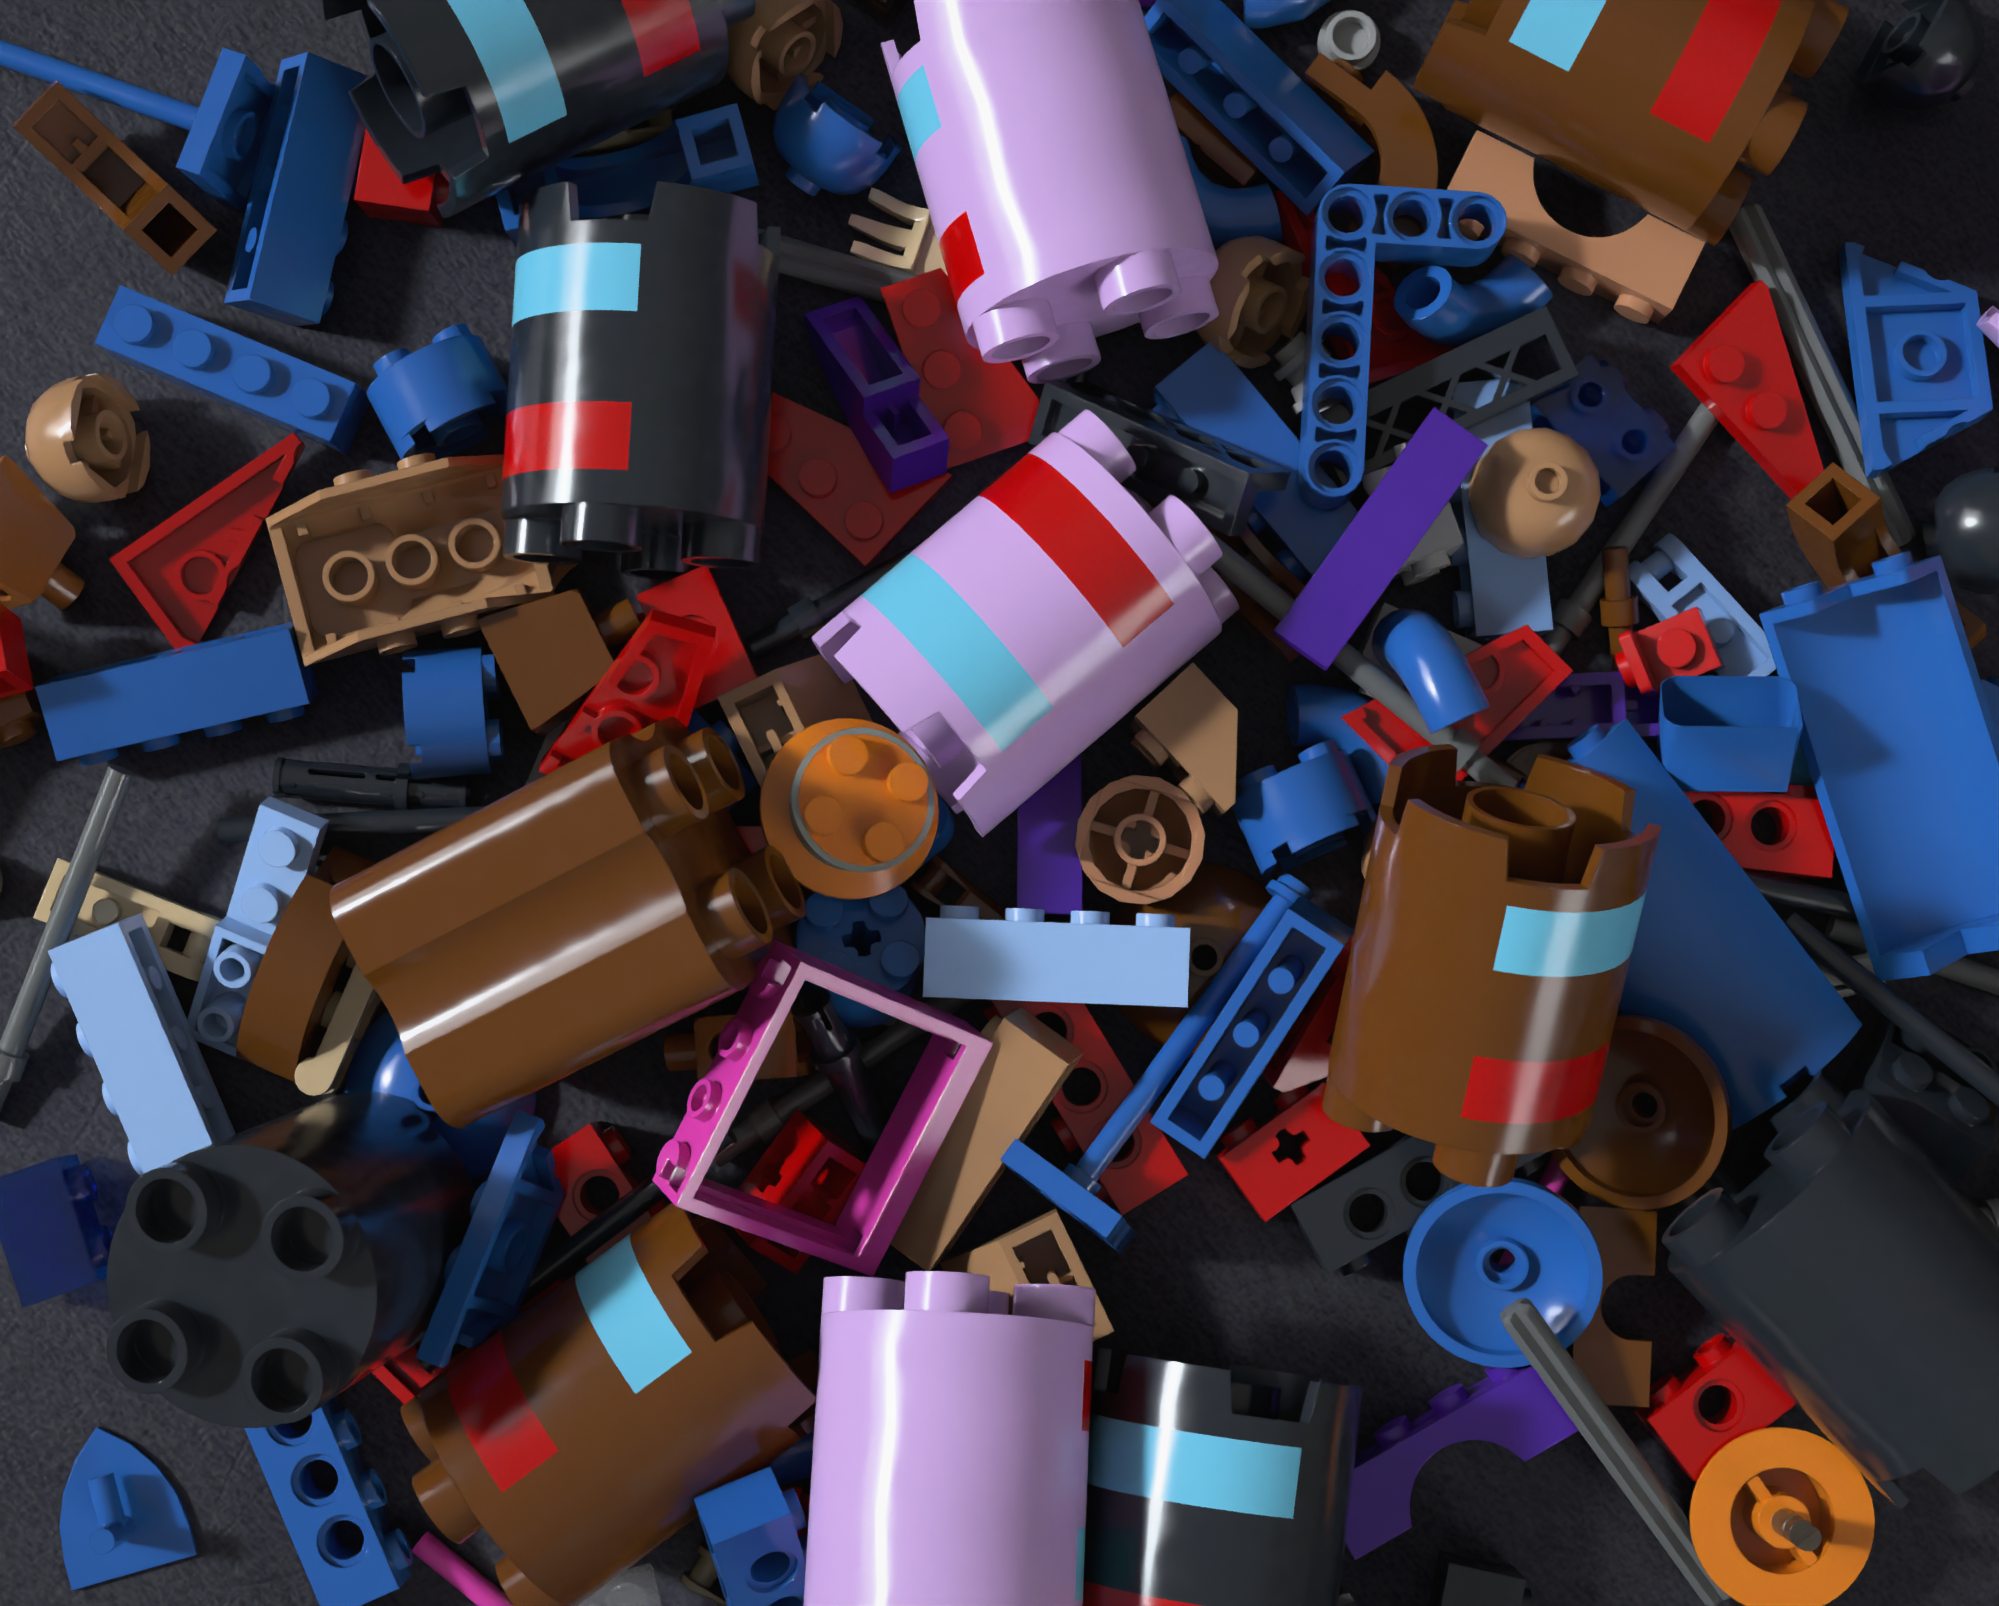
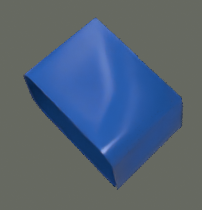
M1672 676L1661 683L1657 734L1658 760L1683 792H1787L1803 729L1798 690L1792 681L1778 676Z

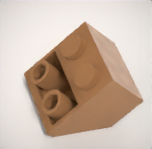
M821 654L774 669L717 697L760 788L765 773L777 752L787 741L805 728L816 723L838 718H854L873 722L853 680L844 684Z
M1192 662L1134 717L1129 728L1135 736L1130 744L1155 771L1163 764L1180 781L1176 787L1182 789L1198 809L1199 816L1208 811L1217 819L1235 803L1238 709Z
M1056 1206L940 1262L943 1271L989 1276V1290L1009 1293L1008 1315H1013L1014 1285L1060 1284L1094 1288ZM1097 1292L1095 1293L1093 1341L1114 1332L1112 1323Z

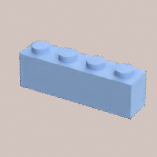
M944 905L940 906V918L926 917L923 997L1188 1007L1190 928L1175 927V915L1136 913V926L1110 925V912L1071 911L1070 923L1044 922L1045 910L1006 908L1005 920H980L979 907Z
M142 913L48 950L52 960L50 970L53 983L58 992L63 997L68 998L78 1021L76 1026L78 1041L84 1052L95 1060L104 1081L102 1084L104 1101L109 1111L114 1116L120 1118L129 1139V1159L139 1175H143L190 1152L236 1134Z

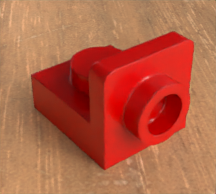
M1697 606L1638 632L1628 630L1617 635L1623 651L1615 654L1619 671L1629 689L1638 686L1642 695L1653 698L1659 696L1661 683L1672 676H1706L1725 668L1702 609Z

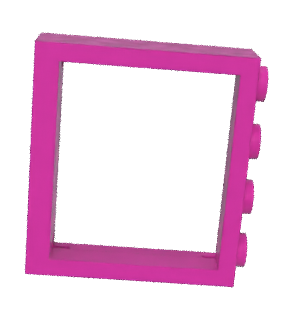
M774 940L766 957L756 964L757 978L749 984V991L735 1018L728 1021L724 1026L718 1041V1051L704 1079L699 1080L691 1090L687 1102V1112L674 1138L669 1140L660 1151L656 1164V1173L652 1180L676 1207L873 1277L985 1061L993 1042L961 1018ZM805 980L933 1033L835 1225L704 1178Z

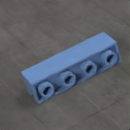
M1500 379L1460 382L1457 385L1452 400L1479 408L1492 402ZM1507 382L1502 396L1522 387ZM1447 388L1446 391L1442 394L1443 397H1445L1448 388ZM1530 401L1468 430L1488 444L1480 458L1495 441L1517 430L1532 429ZM1434 405V407L1440 411L1441 407ZM1448 409L1446 416L1454 420L1463 414ZM1473 466L1449 500L1452 503L1453 513L1464 542L1449 557L1450 566H1458L1461 588V590L1453 591L1452 612L1456 629L1465 628V637L1477 643L1491 642L1523 625H1528L1539 637H1542L1553 630L1546 556H1540L1536 559H1521L1500 552L1480 535L1475 525L1476 519L1471 511V501L1468 503L1467 487L1474 469Z

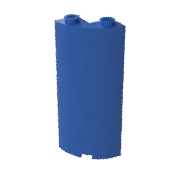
M1910 551L1871 563L1874 571L1872 575L1823 591L1820 582L1815 581L1781 592L1784 604L1759 614L1779 677L1789 679L1797 687L1803 722L1800 744L1875 976L1882 981L1929 976L1967 954L1999 950V737L1941 555L1914 562Z
M1624 719L1604 732L1598 724L1594 725L1567 745L1566 749L1571 754L1567 761L1608 775L1636 790L1631 831L1636 835L1643 832L1648 823L1662 826L1618 1010L1622 1015L1647 1016L1669 1023L1689 1035L1707 1052L1722 1075L1728 1090L1732 1112V1130L1786 1098L1787 1096L1782 1090L1793 1084L1802 1074L1807 1072L1813 1076L1817 1074L1849 1043L1861 1028L1862 1023L1630 722ZM1523 781L1515 787L1524 789L1526 782Z

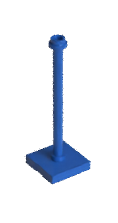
M0 39L1 67L51 84L57 80L66 89L189 130L190 132L176 168L220 205L245 214L276 85L262 74L263 71L247 55L224 47L222 48L201 104L198 107Z
M1283 872L1277 881L1272 879L1266 886L1268 893L1273 896L1076 1166L1069 1163L1061 1172L1016 1138L1000 1159L1018 1179L1120 1254L1136 1232L1127 1224L1123 1216L1095 1197L1102 1187L1097 1183V1180L1225 1007L1287 909L1300 895L1309 901L1314 896V893L1305 884L1286 872Z

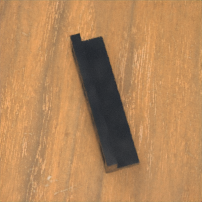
M1547 306L1368 389L1366 430L1369 429L1380 433L1382 436L1374 457L1364 461L1363 475L1393 465L1397 459L1394 449L1385 451L1389 438L1392 437L1403 441L1407 445L1413 437V434L1393 428L1399 414L1424 402L1440 406V411L1447 415L1448 409L1463 414L1453 421L1469 430L1578 379L1579 373ZM1545 345H1548L1559 368L1558 371L1539 380L1511 372L1516 359ZM1484 374L1500 379L1492 402L1479 408L1452 400L1457 385L1460 382H1469ZM1507 382L1522 387L1502 396ZM1448 388L1445 397L1440 396V395L1443 394V393L1446 391V389ZM1343 402L1319 412L1322 418L1329 423L1342 424L1350 420L1349 410ZM1331 462L1341 485H1346L1347 479L1344 470L1338 464Z
M1045 382L1028 443L1037 446L1051 433H1058L1082 411L1087 409L1107 425L1123 444L1135 463L1136 471L1120 483L1123 487L1159 504L1169 495H1173L1188 506L1204 525L1228 536L1244 535L1257 492L1286 489L1291 471L1091 382Z

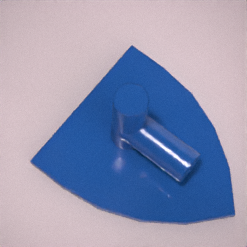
M99 1426L96 1427L75 1459L63 1492L59 1527L63 1559L71 1590L198 1554L191 1524L178 1491L161 1468L131 1442Z

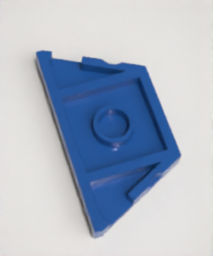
M1844 242L1838 252L1865 475L1866 479H1873L1985 419L1993 410L1983 332L1976 326L1981 318L1977 291L1949 279H1934L1925 270L1903 261L1897 267L1862 254L1865 246L1856 242Z
M516 1109L488 1180L478 1187L470 1205V1217L472 1219L462 1244L452 1251L444 1269V1281L446 1283L416 1358L444 1368L450 1364L453 1345L458 1343L472 1349L486 1340L493 1330H500L516 1318L565 1197L561 1181L555 1176L556 1163L552 1150L538 1145L536 1141L545 1128L543 1119Z

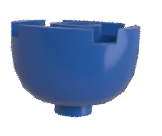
M801 73L783 96L774 116L772 134L776 149L790 165L785 172V176L798 188L812 196H816L821 188L837 195L857 194L867 189L883 175L902 147L890 133H888L883 142L871 134L868 130L876 121L827 85L817 81L810 91L807 76Z

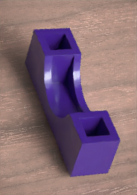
M1532 1365L1513 1368L1487 1366L1485 1372L1488 1377L1467 1389H1465L1462 1383L1453 1385L1430 1399L1431 1410L1412 1421H1409L1406 1415L1400 1416L1384 1424L1373 1433L1376 1442L1356 1452L1345 1539V1545L1355 1560L1412 1528L1410 1495L1414 1480L1426 1461L1442 1448L1466 1440H1483L1507 1448L1526 1462L1579 1431Z

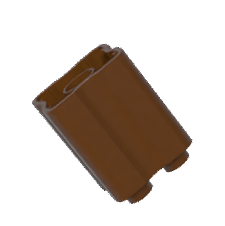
M670 716L632 735L629 733L616 738L332 887L330 891V907L335 923L362 975L373 986L387 1007L398 1030L404 1054L428 1100L441 1119L451 1127L463 1128L744 989L757 978L756 964L766 957L774 940L790 947L794 946L790 924L803 918L806 914V903L801 886L793 876L783 855L776 848L768 845L751 853L739 834L727 806L744 798V780L731 750L721 736L712 728L705 727L691 734L680 720Z

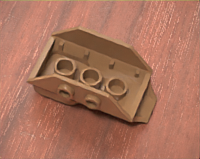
M424 453L404 458L397 462L398 470L376 476L372 475L371 470L366 469L347 472L333 479V487L318 490L265 518L305 666L378 648L380 655L401 653L418 646L416 637L442 631L443 638L445 639L469 635L481 630L477 620L484 616L555 595L554 590L561 579L577 564H535L514 561L503 557L505 520L501 518L500 510L504 454L446 457L436 460L435 454Z

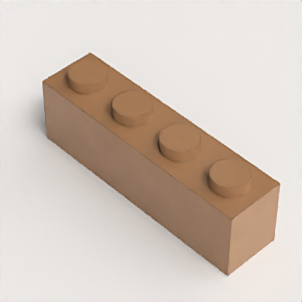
M1021 1007L1003 1020L995 1015L981 1031L984 1036L993 1042V1045L890 1245L925 1271H931L948 1256L1007 1168L1000 1160L1015 1138L1024 1143L1084 1053Z

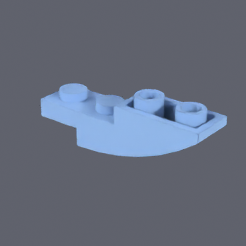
M271 796L259 805L227 915L215 926L187 1019L196 1041L236 1057L240 1023L258 967L271 937L306 874L314 876L319 869L315 865L329 820Z

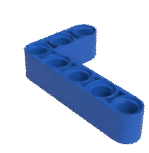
M1343 184L1330 189L1322 198L1311 231L1298 470L1299 490L1304 499L1312 506L1324 510L1336 509L1342 506L1353 495L1362 479L1365 459L1375 261L1455 267L1478 266L1485 262L1493 253L1504 235L1507 225L1506 211L1500 201L1493 196L1473 191ZM1336 211L1349 212L1359 222L1360 229L1351 233L1340 232L1331 225L1328 215ZM1400 215L1414 217L1422 225L1423 234L1416 237H1408L1401 234L1394 226L1393 218ZM1464 219L1478 221L1485 228L1487 239L1482 241L1467 239L1460 232L1458 222ZM1334 273L1345 274L1353 280L1357 292L1350 296L1335 295L1325 284V277ZM1334 335L1343 337L1350 343L1353 349V356L1345 360L1333 359L1323 350L1321 340ZM1329 398L1340 400L1348 408L1350 420L1342 424L1329 423L1319 413L1318 403ZM1326 461L1338 464L1346 474V485L1340 488L1325 487L1316 478L1314 466Z

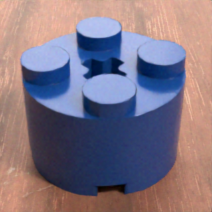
M464 323L452 325L439 332L432 339L433 344L411 354L406 348L392 351L381 357L373 365L378 377L369 386L367 397L401 460L424 453L435 454L436 460L454 457L489 438L490 435L485 425L497 416L500 417L504 426L506 425L508 386L482 338L471 334Z
M483 646L403 651L402 660L408 668H415V672L402 673L407 747L415 746L416 756H422V762L409 763L412 778L425 779L492 774L494 763L506 762L503 725H500L499 718H490L489 700H501L500 670L494 654L485 655Z
M1333 740L1321 742L1301 752L1298 755L1301 763L1278 773L1274 765H1269L1239 780L1242 789L1236 792L1235 803L1231 806V809L1262 876L1272 874L1277 863L1276 861L1279 862L1282 871L1285 872L1332 853L1349 844L1344 835L1345 831L1359 825L1363 835L1369 832L1372 825L1377 822V814L1348 752L1338 751Z
M900 885L884 894L857 900L836 899L814 893L806 902L805 916L799 919L795 949L912 998L921 980L925 955L926 928L917 907L908 898L906 891ZM857 950L863 951L868 956H858ZM805 980L799 992L808 1003L803 995L804 993L814 989H828ZM828 990L845 1027H872L886 1023L894 1018Z

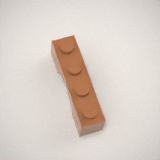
M1477 130L1467 146L1446 190L1482 192L1500 201L1507 217L1505 233L1498 243V246L1502 247L1501 253L1504 257L1510 253L1519 258L1529 268H1534L1537 264L1559 275L1557 278L1558 282L1577 294L1590 296L1594 292L1614 302V309L1620 315L1634 322L1646 324L1651 320L1659 324L1673 310L1706 242L1649 214L1632 228L1617 235L1587 237L1573 233L1556 223L1541 205L1534 187V158ZM1464 219L1458 222L1460 232L1467 239L1477 240L1479 236L1487 239V232L1478 221Z

